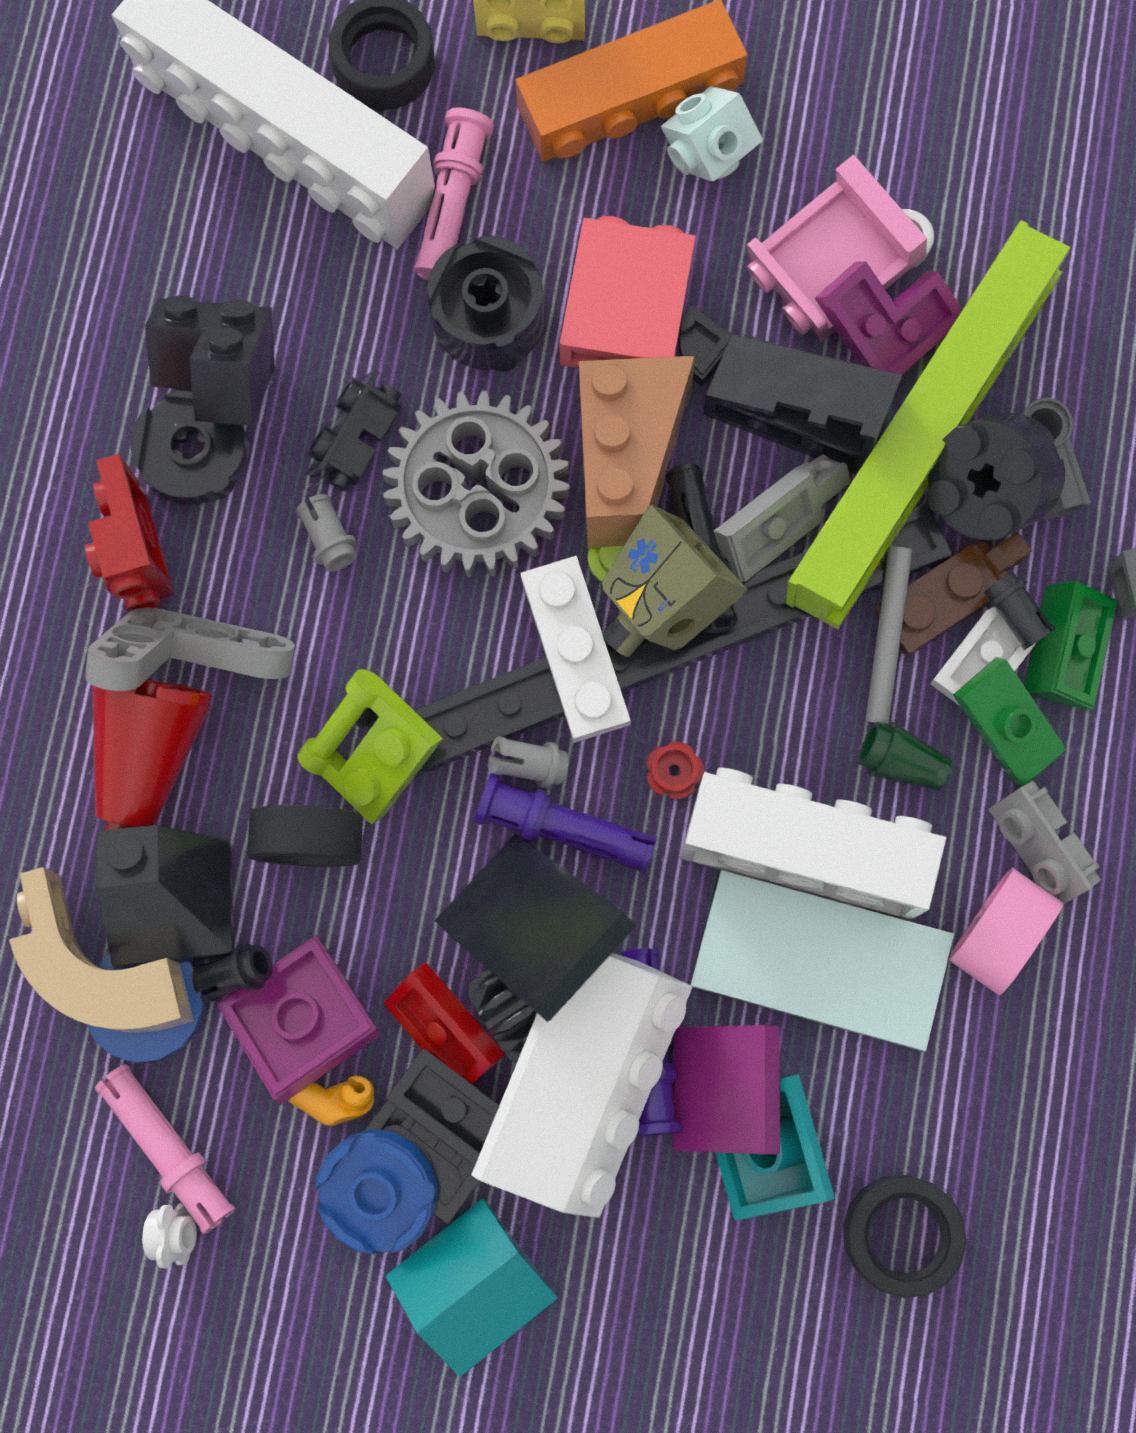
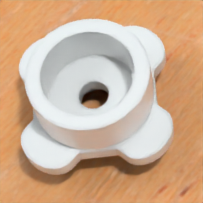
M178 1203L176 1209H173L171 1205H163L159 1210L151 1211L146 1218L142 1236L144 1252L150 1260H156L160 1268L168 1269L172 1262H175L177 1265H185L195 1246L197 1236L196 1224L182 1203Z

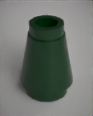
M877 721L872 725L864 739L859 753L858 764L868 768L869 775L872 777L924 788L928 787L939 791L948 778L952 760L943 756L939 751L897 723L891 722L889 725H885Z

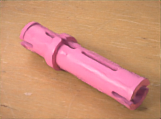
M124 1064L106 1075L109 1081L101 1080L95 1086V1090L98 1094L102 1095L163 1177L159 1184L166 1193L172 1191L175 1193L198 1224L203 1235L210 1232L224 1221V1216L226 1218L229 1217L236 1208L228 1202L203 1167L207 1163L200 1152L192 1154L132 1074L128 1064Z

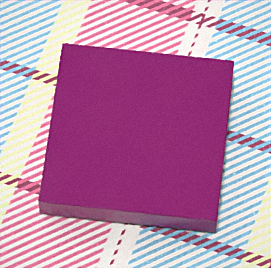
M317 935L273 964L272 975L266 980L265 985L261 989L251 992L241 989L231 993L216 1004L270 1095L279 1105L288 1101L382 1035Z
M779 1026L678 1027L674 1032V1070H677L678 1080L674 1082L675 1120L682 1123V1133L673 1134V1151L780 1154Z

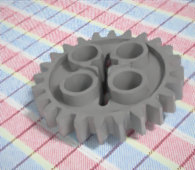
M482 390L477 405H469L463 391L458 392L457 408L450 410L438 398L435 400L437 416L431 419L419 410L415 412L419 426L417 432L404 427L399 429L401 440L406 448L389 447L388 449L390 460L399 466L383 470L385 483L395 486V488L383 493L386 506L400 507L390 515L393 527L408 526L402 535L404 544L407 547L423 541L419 553L424 562H427L439 552L444 572H448L453 567L455 561L460 560L463 561L466 577L472 576L477 562H484L490 576H494L497 569V559L503 557L513 569L518 568L516 551L522 548L528 554L536 557L538 555V546L534 537L538 535L549 540L555 537L554 528L547 521V518L564 520L565 507L555 500L568 498L570 495L569 484L557 480L569 474L568 461L553 460L562 452V443L560 439L543 442L550 432L549 422L544 420L530 426L532 407L527 405L515 415L511 413V398L508 395L503 397L497 407L490 406L487 391ZM466 437H477L484 442L483 448L474 454H463L455 449L457 443ZM437 455H443L451 461L455 468L453 469L442 462H436L434 458ZM514 467L524 468L532 474L531 478L520 486H511L502 480L503 474ZM465 477L473 482H478L482 477H486L488 490L480 485L474 486L471 491L467 490ZM435 481H443L452 487L449 494L439 500H430L422 495L424 488L429 483ZM500 498L512 505H518L519 511L515 513L510 512L503 507L498 499ZM481 512H489L499 519L497 525L487 532H477L471 529L468 524L473 516Z

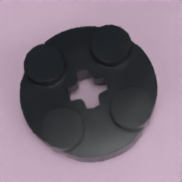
M177 389L163 395L166 400L157 403L151 410L147 407L141 413L135 423L131 436L132 458L144 481L154 492H157L163 498L181 504H199L211 499L218 500L227 497L233 491L235 482L241 477L248 460L249 441L243 425L195 421L192 390ZM189 434H198V440L200 444L204 445V449L201 453H197L194 458L185 459L184 454L176 450L177 443H186L189 439Z

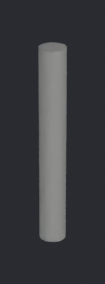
M889 546L865 721H878L883 724H889L913 549Z

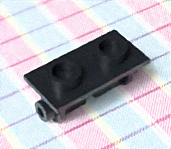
M373 370L361 378L360 381L354 377L350 379L335 404V407L342 411L332 429L324 426L320 430L307 453L314 461L306 474L312 477L325 469L330 473L327 482L343 492H347L351 484H358L360 477L376 451L358 439L362 431L378 442L381 441L396 414L401 409V405L398 403L401 393L397 389L385 383H382L379 389L373 386L379 375L378 371Z

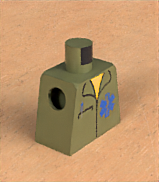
M650 505L602 581L603 591L621 610L620 614L602 635L613 649L626 657H630L645 638L651 642L677 650L685 646L741 598L748 589L683 519L654 505Z

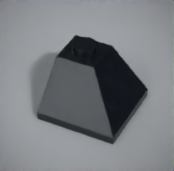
M160 825L97 831V892L111 964L114 969L132 968L164 958L179 963L224 958L233 953L231 843L228 840Z

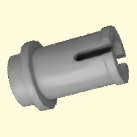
M319 494L310 497L309 499L314 507L313 510L309 509L305 501L300 503L296 513L299 519L302 520L316 548L313 554L316 563L324 565L326 571L332 572L343 569L354 562L357 558L355 552L357 542L354 536L346 534L332 506L329 495Z
M499 736L496 737L491 745L490 750L500 752L504 756L513 757L512 759H505L489 755L488 768L491 774H502L536 781L539 788L544 789L549 788L552 784L560 785L565 778L568 756L566 751L559 750L558 745L554 742H546L543 746L508 740L505 737Z

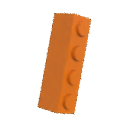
M716 0L515 79L517 107L542 162L555 157L566 159L580 153L586 145L603 138L616 139L631 133L641 123L657 117L662 119L673 117L676 114L677 106L690 96L704 92L710 86L729 91L736 90L739 85L744 83L748 55L722 0Z

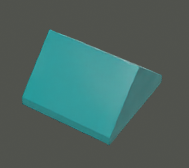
M797 1074L780 1078V1154L715 1152L734 1221L835 1199L800 1076Z
M484 1198L386 1275L389 1284L417 1334L459 1377L558 1298Z

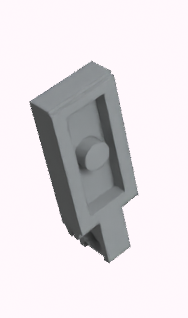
M821 455L810 463L806 462L794 468L714 530L721 556L727 558L730 563L731 572L741 583L749 580L825 520L823 515L825 502L851 483L847 465L843 462L839 463L828 459L825 455Z

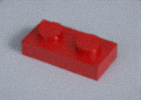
M426 962L412 971L383 1002V1005L421 1049L427 1050L472 1085L481 1079L505 1055Z

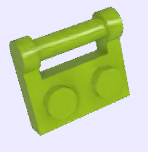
M360 669L353 674L346 684L347 695L317 737L309 738L298 752L297 758L304 769L314 775H321L372 825L386 815L443 738L380 677L369 670ZM371 708L379 718L346 761L336 749L365 709Z

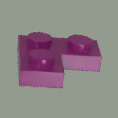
M867 261L853 263L814 298L859 365L903 375L948 334L963 310L938 271H926L892 301Z

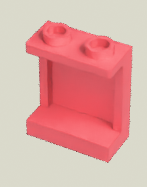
M603 216L598 219L583 217L559 343L560 365L579 368V361L675 357L690 268L693 262L696 235L685 234L681 229L670 225H658L653 228L629 225L627 221L614 216Z

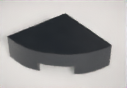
M691 305L682 321L679 350L680 356H695L693 380L702 387L718 367L732 334Z

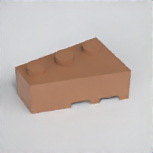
M695 356L579 361L587 549L624 546L649 506H658L671 455L675 450L684 412L686 406L688 407L692 394Z

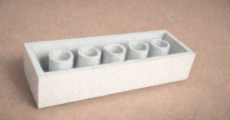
M123 0L113 12L112 17L122 38L119 43L132 60L135 67L132 71L134 76L144 87L155 94H159L163 90L175 98L179 108L192 120L198 123H203L205 119L220 129L222 137L235 149L243 153L250 149L262 157L266 167L281 180L289 183L294 179L305 186L311 198L318 205L329 212H335L338 209L352 218V222L357 230L371 241L378 243L383 239L398 249L430 209L435 193V185L429 150L426 145L210 1Z

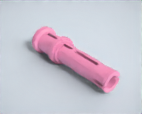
M451 108L446 112L444 123L448 130L443 150L436 154L433 163L434 172L438 176L437 185L427 218L421 249L414 267V272L426 280H429L431 270L439 257L446 250L457 244L470 188L482 177L483 167L479 162L485 139L491 137L494 124L486 115L475 110Z

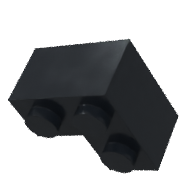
M184 295L171 296L166 299L159 298L145 324L151 387L192 390L195 421L253 426L275 369L272 307L254 306L252 303L243 300H232L225 303L200 302Z

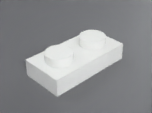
M994 607L990 610L987 609L930 685L958 704L953 694L995 657L1007 660L1015 671L1035 644L1023 650L1021 643Z

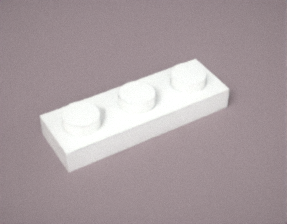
M577 556L520 573L573 742L575 743L629 726L631 720Z

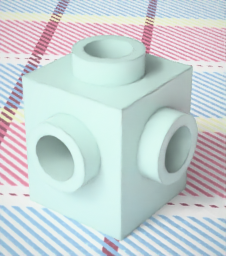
M710 86L704 92L690 96L682 101L675 110L676 114L661 126L670 143L667 152L673 164L683 174H692L712 182L731 174L738 167L739 160L763 141L740 93Z

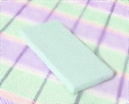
M721 870L690 985L693 986L692 988L924 1052L927 1048L954 934Z

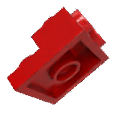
M120 454L96 460L102 481L93 483V489L104 518L88 522L93 543L85 545V552L91 571L96 579L103 577L108 592L114 598L124 600L128 613L138 608H156L161 604L160 599L175 594L146 490Z

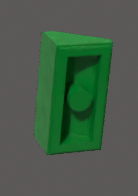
M1078 581L1055 583L1047 586L1041 611L1049 622L1053 623L1056 629L1040 639L1031 650L1024 686L1031 696L1084 710H1094L1118 600Z

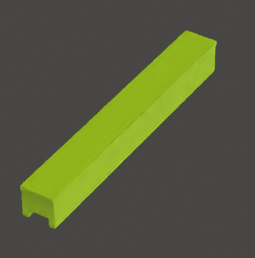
M1020 220L790 577L786 596L787 605L792 608L796 606L832 627L840 628L888 552L889 546L893 544L928 488V475L946 445L942 439L956 427L970 422L1061 278L1062 271L1058 269L1069 254L1071 247L1029 227L1028 223Z

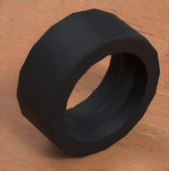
M357 0L349 4L335 18L328 36L329 57L334 76L343 91L369 108L384 110L397 109L416 100L429 86L435 70L431 28L423 13L407 0ZM390 29L404 33L414 44L413 59L404 69L388 76H371L361 73L354 68L350 60L352 46L362 36L375 30Z
M273 805L252 808L249 816L247 857L259 862L292 866L341 867L358 865L361 861L363 816L353 811L318 806Z
M908 1175L882 1177L863 1187L848 1206L843 1225L845 1252L856 1272L878 1290L901 1298L927 1296L947 1285L961 1266L967 1244L964 1219L953 1199L934 1183ZM909 1198L921 1202L932 1211L939 1224L940 1243L937 1254L927 1266L916 1272L898 1273L886 1269L875 1259L869 1247L867 1231L871 1217L881 1205L892 1199Z

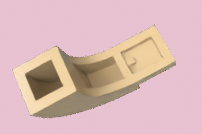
M44 867L20 873L23 891L17 893V906L24 925L32 927L33 933L12 938L9 941L21 972L33 989L48 1004L79 1022L121 1032H154L194 1021L180 963L164 958L124 970H103L84 955L75 939L61 876Z

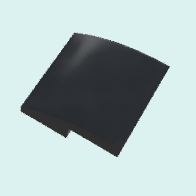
M423 1048L386 1098L388 1100L365 1131L375 1129L395 1132L416 1144L430 1161L438 1183L437 1210L435 1214L449 1224L480 1182V1180L472 1176V1172L500 1105Z

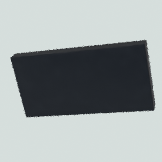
M516 834L434 920L447 934L547 1023L549 1020L551 1021L636 926L623 911Z

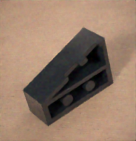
M732 334L706 394L703 415L813 458L825 455L828 459L845 463L849 472L857 474L873 450L902 375L771 344L758 337H741Z

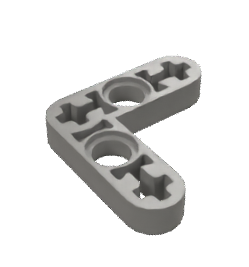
M138 608L130 611L89 646L85 679L91 685L106 690H133L141 686L169 658L258 678L282 679L290 676L295 644L291 640L276 634L164 609Z

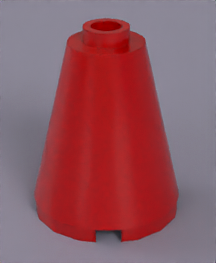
M148 678L136 689L127 691L106 690L92 685L95 816L106 820L105 830L155 825L209 712L212 693L171 682L167 684L152 680V678Z

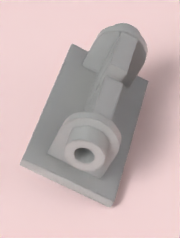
M1033 780L988 810L998 823L1003 836L1012 844L1033 875L1035 883L1065 904L1093 888L1092 886L1101 881L1095 871L1100 866L1097 862H1094L1075 832L1060 840L1055 830L1066 824L1067 821L1047 793L1046 787L1040 790Z

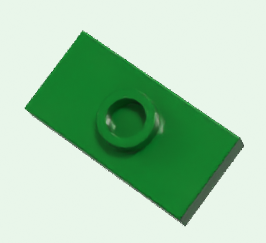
M995 657L953 694L1011 781L1019 786L1028 784L1067 750L1015 671L1005 659Z

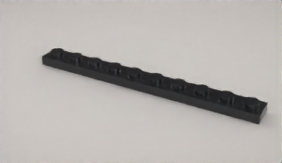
M928 502L915 507L891 545L913 549L909 576L940 564L952 555ZM807 551L764 568L746 582H742L748 590L733 604L735 613L738 616V623L729 630L707 633L703 629L685 646L677 650L659 645L645 638L630 657L617 652L604 639L621 693L812 616L796 606L792 608L786 604L788 581ZM888 552L861 595L884 586ZM544 657L415 709L414 711L443 738L415 777L490 747L496 737L500 736L510 739L564 717L565 714L547 658Z

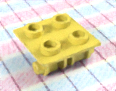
M473 0L477 36H489L498 41H510L516 37L541 38L551 43L585 40V0Z

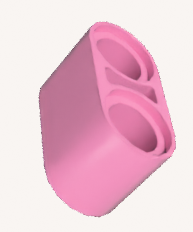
M1011 868L987 898L955 945L948 960L1000 996L1022 970L1057 918L1064 903L1014 868Z

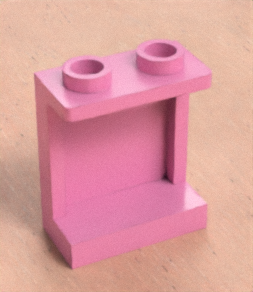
M854 154L836 168L837 181L762 243L755 237L747 244L751 263L746 268L752 278L766 293H769L774 288L787 303L782 308V311L793 327L801 335L810 330L820 343L836 330L814 298L853 263L867 261L886 290L926 257L927 238Z

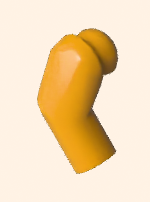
M354 1075L349 1077L348 1081L328 1088H323L316 1082H313L288 1101L321 1124L335 1126L363 1117L374 1104V1087L367 1078Z

